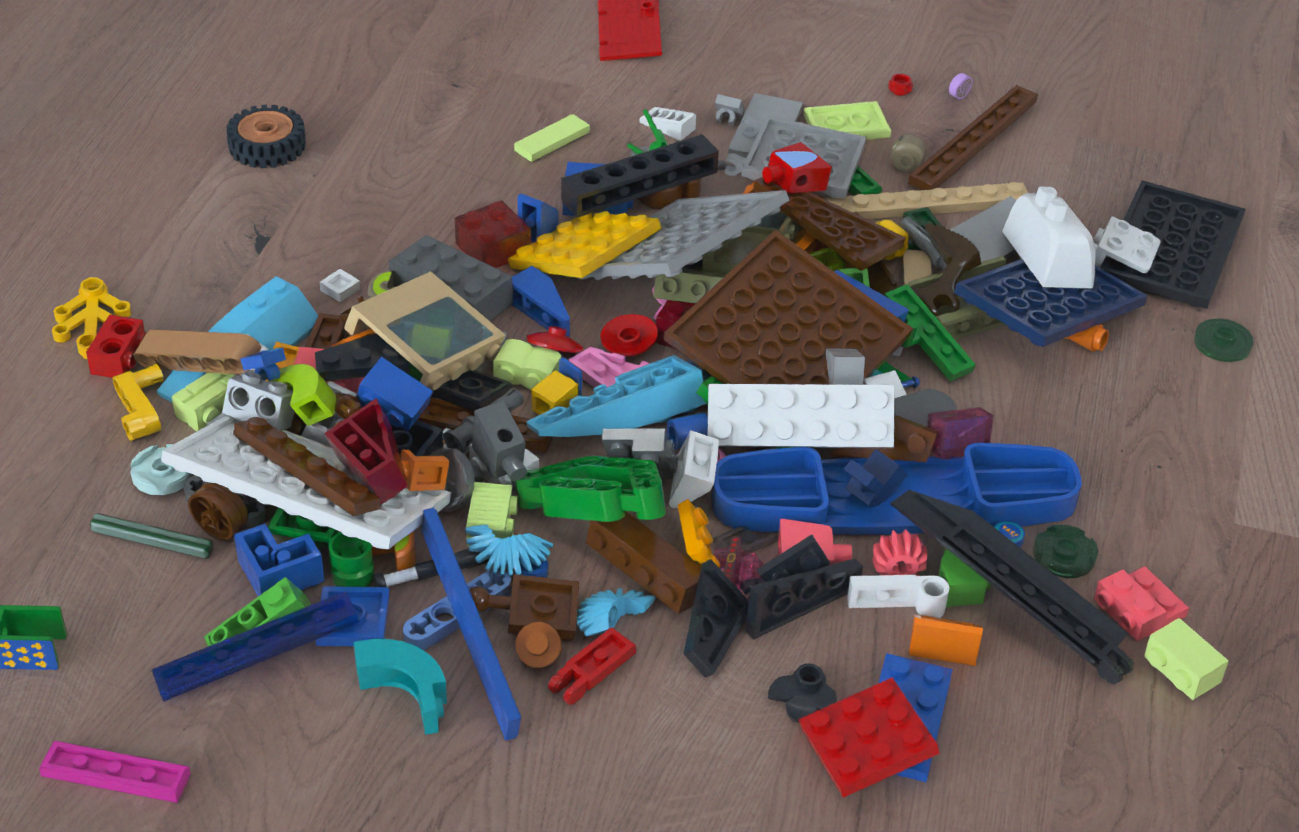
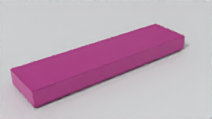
M53 741L39 767L40 774L43 777L178 803L191 775L188 766L59 741Z

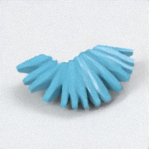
M488 525L465 528L466 533L475 536L466 540L467 544L471 545L468 547L469 551L481 552L475 557L477 563L489 559L485 569L489 571L493 566L494 574L500 569L501 576L504 575L505 567L509 576H513V571L516 575H521L520 564L528 572H531L533 570L531 563L539 567L542 564L541 561H546L545 556L549 557L551 553L547 548L553 547V543L531 533L500 539L495 538V534L492 533L493 530Z
M618 588L616 594L609 589L605 590V592L599 591L597 594H592L590 598H586L580 604L581 609L577 610L579 615L577 616V626H579L580 631L584 632L585 636L603 634L609 628L615 627L618 619L626 613L627 615L631 613L633 615L644 613L652 605L656 597L654 595L644 596L643 591L637 592L635 589L623 594V588Z

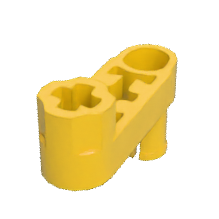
M153 364V366L134 373L128 371L112 378L114 388L130 413L121 417L128 439L133 441L161 431L159 417L141 390L164 381L158 364Z

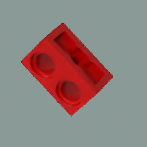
M109 314L86 351L90 374L113 378L135 367L137 361L134 359L133 354L146 334L143 320Z

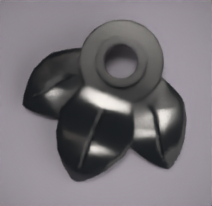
M811 663L799 666L793 675L778 677L768 690V698L786 702V711L789 718L798 723V719L816 712L817 709L820 710L837 702V695L826 684V677L822 669Z

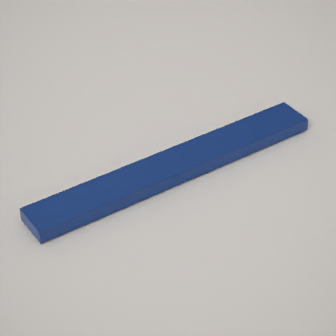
M435 508L424 509L421 532L505 741L517 738L521 722L518 707L437 510Z

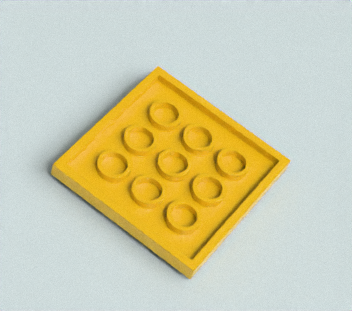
M607 211L594 212L557 225V229L553 232L537 237L535 243L517 249V253L508 258L511 269L525 270L530 266H534L543 273L584 278L662 228L659 218H649L646 215L628 216L627 213L617 215L610 214Z

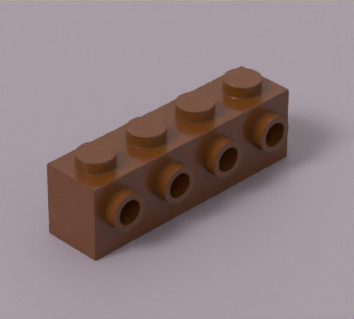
M626 511V516L620 520L610 522L590 521L585 542L588 546L676 613L680 614L694 605L701 567Z

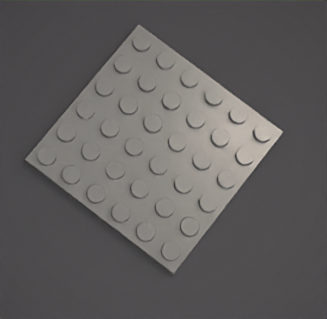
M786 190L677 199L649 216V218H659L662 229L584 278L565 277L578 278V280L594 277L595 280H599L607 276H611L612 279H618L623 276L636 278L641 275H647L648 278H652L660 274H665L666 277L675 276L682 272L683 266L702 260L704 253L721 248L723 246L722 242L725 240H731L742 235L741 230L760 224L762 217L779 212L781 210L780 206L790 201Z

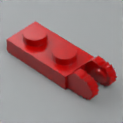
M609 628L568 660L565 666L549 680L547 687L553 693H558L569 684L572 678L576 680L572 686L567 688L563 695V701L568 705H573L584 696L587 689L591 690L635 655L637 645L614 628Z

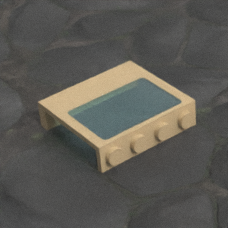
M431 271L352 306L344 329L352 336L371 328L423 373L420 383L432 390L438 389L443 383L451 379L456 380L462 373L470 369L472 371L477 369L480 364L488 360L493 361L502 348L501 344L505 338V334Z

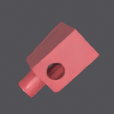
M780 519L778 555L812 534L831 564L829 565L852 559V545L833 544L832 528L830 526Z

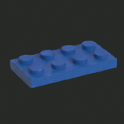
M886 653L879 683L893 677L936 741L953 669ZM932 758L895 775L927 782Z

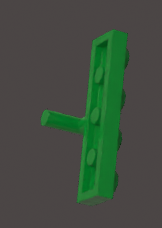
M908 284L885 293L884 296L909 309L905 323L913 328L911 335L901 345L902 347L908 348L918 343L950 382L973 372L976 364Z

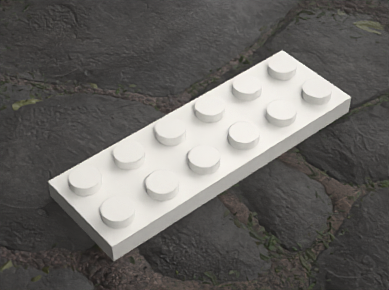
M709 384L708 436L718 439L719 447L894 448L895 387L894 385Z

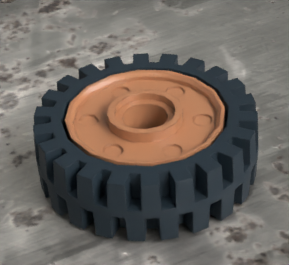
M261 105V108L258 109L256 106H253L251 111L247 109L241 110V114L236 113L234 119L231 118L228 121L229 124H227L226 129L230 154L234 156L236 161L240 160L243 165L249 163L250 167L254 168L258 164L260 168H266L267 165H271V168H275L277 163L283 166L287 164V160L293 162L296 160V156L300 157L302 151L305 150L306 135L304 121L294 110L288 111L287 107L282 106L278 109V105H272L271 108H267V105Z

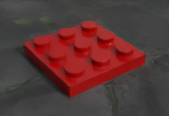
M893 677L798 719L803 733L843 798L940 754L938 744Z

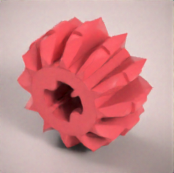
M905 529L901 534H897L893 530L891 536L881 535L880 542L873 544V566L880 576H919L920 571L927 569V548L917 533L910 535L907 529Z

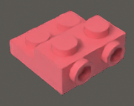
M1146 566L1130 574L1122 569L1098 581L1094 600L1098 605L1106 610L1119 623L1120 627L1126 630L1136 641L1151 635L1178 618H1185L1189 607Z

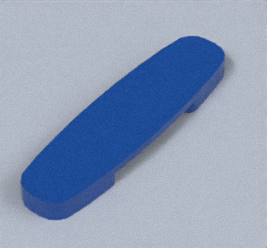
M971 443L965 448L963 457L929 456L927 462L892 460L907 473V477L887 500L878 506L870 507L845 488L849 484L848 481L851 479V476L844 470L851 459L862 467L868 458L821 460L819 453L815 449L810 447H792L732 454L720 459L716 464L711 501L716 518L724 525L740 530L779 533L780 519L828 525L832 528V534L881 535L892 534L893 530L897 534H901L905 529H907L909 534H920L925 532L890 505L892 501L908 490L972 510L993 527L1001 521H1012L1020 526H1030L1063 521L1072 516L1077 507L1082 481L1078 466L1073 458L1053 447Z

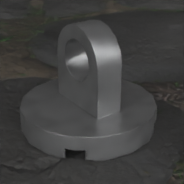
M443 448L432 452L430 456H445L450 461L445 490L451 492L450 503L442 511L450 512L464 508L471 499L474 482L481 483L484 481L480 467L472 466L466 455L458 449Z

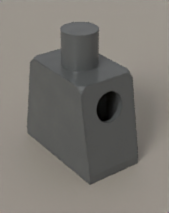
M500 401L475 410L472 448L493 477L499 478L508 475L511 481L522 479L527 474V469L523 464L525 440L505 402Z

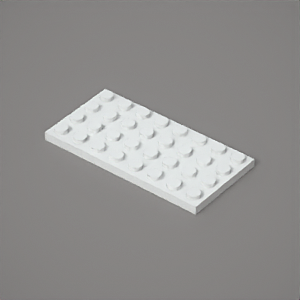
M229 415L182 439L162 452L161 462L173 466L177 471L189 472L201 477L205 482L220 484L229 488L234 493L246 494L256 498L262 504L277 506L284 509L288 514L303 516L313 520L319 526L334 528L341 531L345 536L357 537L370 542L372 546L380 549L391 548L422 525L424 509L435 508L438 513L450 503L451 492L446 490L409 491L405 488L395 497L382 505L379 504V510L352 516L233 435L234 424L243 421ZM282 430L288 437L306 446L309 451L318 457L324 458L327 463L345 472L348 477L361 484L338 460L331 447Z

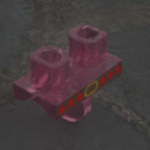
M741 536L731 537L729 547L715 548L714 556L720 562V570L724 569L722 572L743 593L740 585L745 580L759 578L760 575L756 569L763 566L764 563L757 558L755 553H745L741 549Z

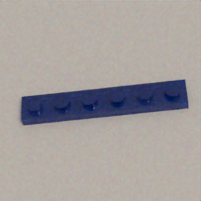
M345 591L151 670L164 702L359 623V619Z

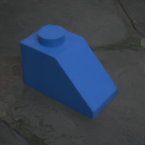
M521 193L517 196L518 240L531 245L537 241V237L540 235L551 233L557 229L558 209Z

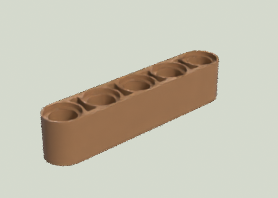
M148 330L133 357L140 365L146 368L153 366V364H158L161 370L241 375L249 370H243L240 358L260 352L261 345L253 337L240 333Z

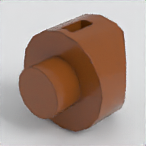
M533 622L524 626L518 633L515 641L516 652L520 660L533 669H546L555 665L560 660L563 652L562 640L558 632L551 625L543 622Z

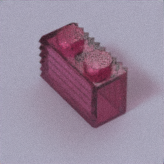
M981 407L928 414L929 419L927 420L928 425L926 427L939 431L931 450L938 458L952 459L954 454H964L965 448L971 443H991L994 415Z

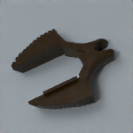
M928 223L924 227L929 239L947 266L940 280L923 288L911 287V289L936 317L939 316L937 309L941 306H950L954 311L959 309L960 301L957 294L954 293L956 284L962 274L981 265L979 250L970 240L968 241V238H964L963 235L960 236L959 233L946 229L944 226H934L933 223ZM882 260L867 268L871 289L885 295V293L899 288Z

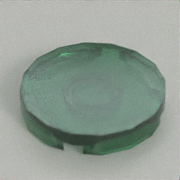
M1052 525L1047 527L1046 531L1037 534L1033 555L1036 561L1055 576L1078 578L1087 575L1095 567L1098 548L1093 538L1089 539L1086 537L1083 530L1069 525Z

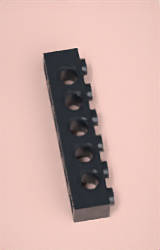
M702 134L561 178V201L578 218L718 173L719 150Z

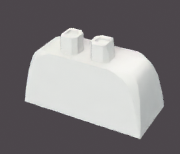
M1039 187L1037 193H1026L1020 196L1012 207L1002 232L1043 287L1092 288L1095 277V249L1091 233L1067 203L1057 196L1058 192L1055 188Z

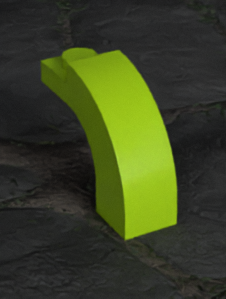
M295 364L279 369L280 377L268 381L284 383L288 386L287 389L293 391L290 406L307 426H311L334 415L336 395L312 366ZM272 400L273 407L276 410L275 403Z

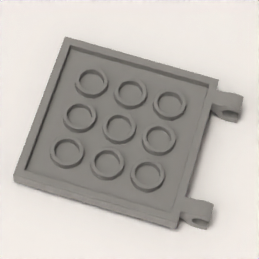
M754 115L746 116L744 123L751 124L753 128L745 127L743 135L753 137L757 134L747 158L735 153L728 154L726 162L733 163L735 166L727 165L724 172L726 175L735 176L742 172V177L755 181L762 177V170L769 165L770 156L774 150L802 142L832 166L827 189L815 192L832 198H846L865 147V136L771 116H765V119L757 118Z

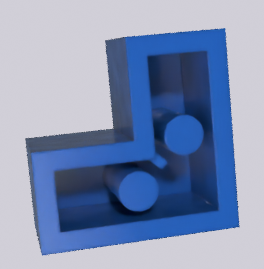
M381 357L361 381L356 398L361 408L377 398L389 422L396 427H402L409 431L429 405L433 391Z
M266 524L234 534L238 562L257 596L263 594L284 577L300 590L324 582L322 556L309 533L280 544L276 543Z

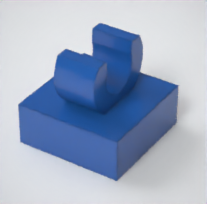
M283 348L260 351L240 359L243 370L255 369V373L261 375L262 380L268 379L270 381L280 377V370L275 363L286 360Z

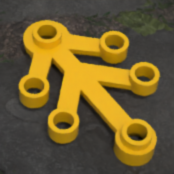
M97 277L83 280L78 290L79 295L53 310L55 321L60 323L52 328L53 338L56 342L62 343L70 340L71 331L85 322L84 334L80 335L76 340L78 352L85 359H87L86 351L97 335L98 320L104 323L110 314L99 307V302L113 308V313L116 316H131L130 303L121 301L108 294L107 285L102 279ZM86 303V308L72 316V311Z

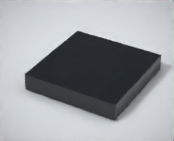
M470 369L462 373L456 380L451 379L443 383L438 389L432 390V396L475 412V410L486 407L503 396L512 388V383Z

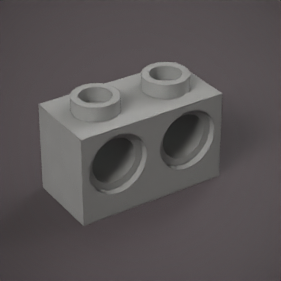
M243 372L241 375L229 378L222 413L242 421H247L252 417H260L267 420V423L282 431L291 428L294 410L290 406L293 391L287 389L288 386L284 383L268 382L262 380L261 375L257 373ZM272 400L275 403L276 410L273 407Z

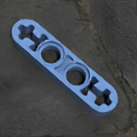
M493 569L467 583L469 589L475 586L483 587L492 595L510 596L511 576L508 575L507 571H504V575L501 576L500 569L494 574ZM448 596L412 617L404 624V642L425 650L460 628ZM487 608L485 611L479 613V615L483 614L491 608ZM443 613L453 616L451 620L444 622L436 619L438 615Z

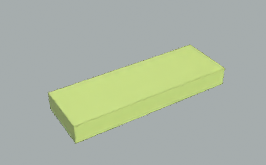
M571 114L514 143V149L530 162H533L590 133V125L574 114Z

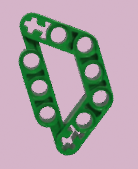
M585 456L527 470V474L522 479L515 481L519 507L527 510L543 507V514L549 517L610 522L624 518L626 516L625 511H635L637 518L642 520H653L666 514L662 481L653 460Z

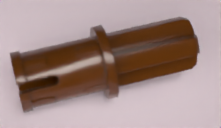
M341 393L335 394V411L341 418L346 419L361 409L360 403L355 396L344 393L343 395Z

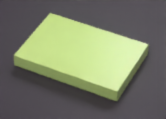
M876 101L804 108V117L808 125L865 136L866 140L890 138L891 129Z

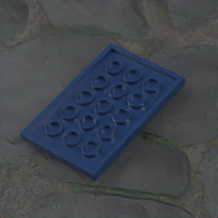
M1023 259L957 282L954 291L955 294L964 298V301L968 304L977 306L985 311L989 317L998 319L1006 324L1010 330L1019 332L1030 339L1033 344L1041 347L1145 305L1148 297L1146 294L1095 266L1092 288L1043 287Z

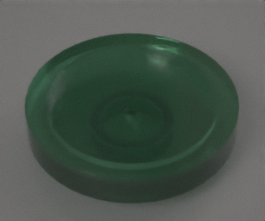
M1215 318L1203 321L1198 325L1194 336V343L1199 351L1209 358L1222 362H1236L1245 359L1250 354L1253 346V337L1241 324L1228 319Z

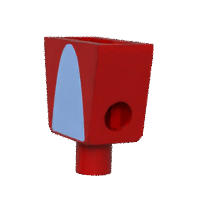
M802 142L774 150L771 153L769 165L762 170V177L766 183L775 182L788 193L825 191L832 166Z

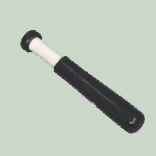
M469 549L454 553L461 570L484 565L489 561L487 559L477 563L475 557L481 552L469 551ZM432 559L414 564L412 568L396 571L395 573L386 575L376 573L374 574V582L376 587H389L415 579L417 581L439 576Z

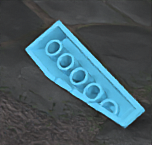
M276 276L234 307L208 332L248 334L269 350L273 349L276 341L296 346L311 334L318 314L297 286ZM173 370L158 388L157 394L173 403V394L184 389L205 375L206 372Z
M672 355L615 377V384L609 387L601 384L593 388V395L589 397L579 395L570 400L569 407L557 406L527 421V427L539 436L576 437L602 435L603 429H634L653 423H664L674 415L693 412L697 410L698 406L706 404L703 398L696 394L701 383H703L702 371L681 358Z

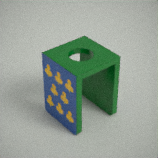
M0 605V669L57 670L59 660L53 639L64 640L67 637L61 607Z

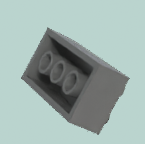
M428 235L423 236L388 261L389 271H393L394 287L431 271L489 321L513 304L512 276ZM444 299L430 306L432 310L449 311L454 316L458 312L463 311L450 299Z

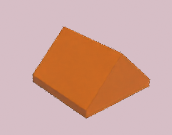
M914 614L909 655L976 666L983 627L980 624Z

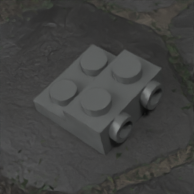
M665 428L603 429L602 442L608 457L653 460L661 480L663 478H672V473H677V454H674L673 440H668Z

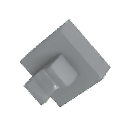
M718 94L715 101L717 123L720 124L722 118L727 116L730 117L729 125L733 127L736 119L742 120L745 111L741 99Z

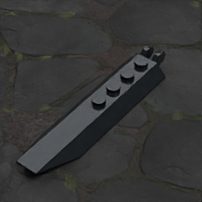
M908 490L890 503L892 507L1077 653L1083 660L1087 661L1094 668L1097 667L1101 678L1115 685L1123 679V674L1126 675L1134 670L1133 659L1118 648L1119 644L1128 635L1126 630L974 511L912 490Z

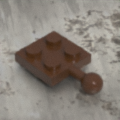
M514 574L511 597L489 594L485 588L480 586L469 589L478 613L485 611L487 608L510 610L508 633L518 634L524 626L530 623L543 622L551 625L558 632L561 639H575L579 581Z

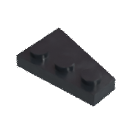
M711 559L703 562L701 566L683 653L704 677L711 676L716 672L747 617L749 600Z

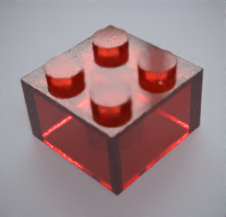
M503 200L454 217L456 245L465 254L494 268L508 264V258L515 255L520 247L531 245V228Z

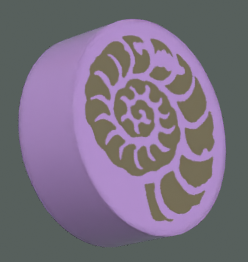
M964 73L955 76L949 86L950 95L957 99L964 98L972 88V78Z

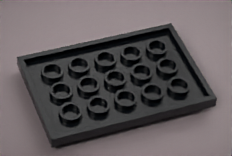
M1142 180L1123 220L1144 232L1151 233L1160 240V245L1152 265L1147 273H1142L1106 256L1101 269L1137 290L1147 291L1167 299H1174L1195 307L1207 309L1246 209Z

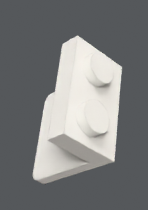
M1111 216L1105 229L1099 228L1093 239L1095 266L1100 267L1107 255L1142 273H1147L1160 245V240L1149 232H1144L1124 220Z

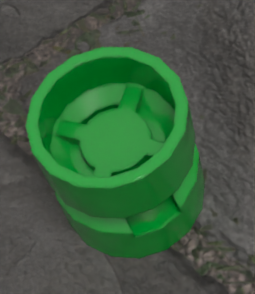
M338 532L329 542L333 583L336 587H368L374 579L371 543L357 537H348L342 532Z

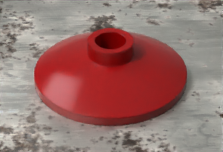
M625 314L615 317L604 325L600 333V340L604 349L610 353L623 356H635L646 352L656 343L658 338L656 324L650 318L639 314Z
M549 326L548 332H536L526 336V341L552 350L580 353L584 348L580 343L566 336V329L561 327Z

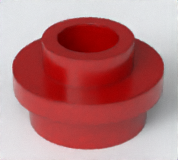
M895 74L888 83V89L895 95L904 96L913 90V83L908 75Z

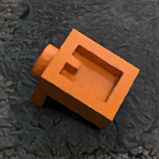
M402 450L401 462L408 483L406 488L409 491L445 490L450 462L445 456H415L410 450Z

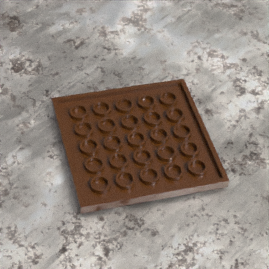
M774 230L664 333V340L723 384L829 385L826 349H857L865 357V380L907 340L913 328Z

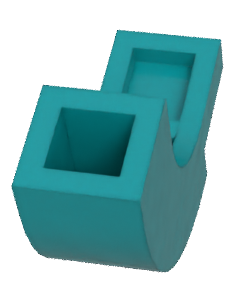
M369 639L353 642L360 690L383 686L398 687L406 690L415 697L419 704L425 735L439 733L438 718L444 717L443 704L447 703L445 676L438 663L424 650L403 641Z

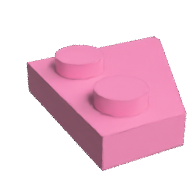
M589 347L569 359L573 365L582 371V379L594 388L601 384L609 387L616 383L615 377L649 364L645 361H641L640 365L625 362V356L606 353L604 350Z

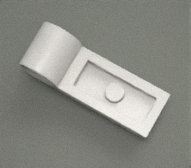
M850 576L847 596L849 608L916 607L919 615L941 618L946 609L949 584L939 576Z

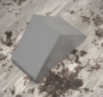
M826 349L829 385H863L865 357L857 349Z

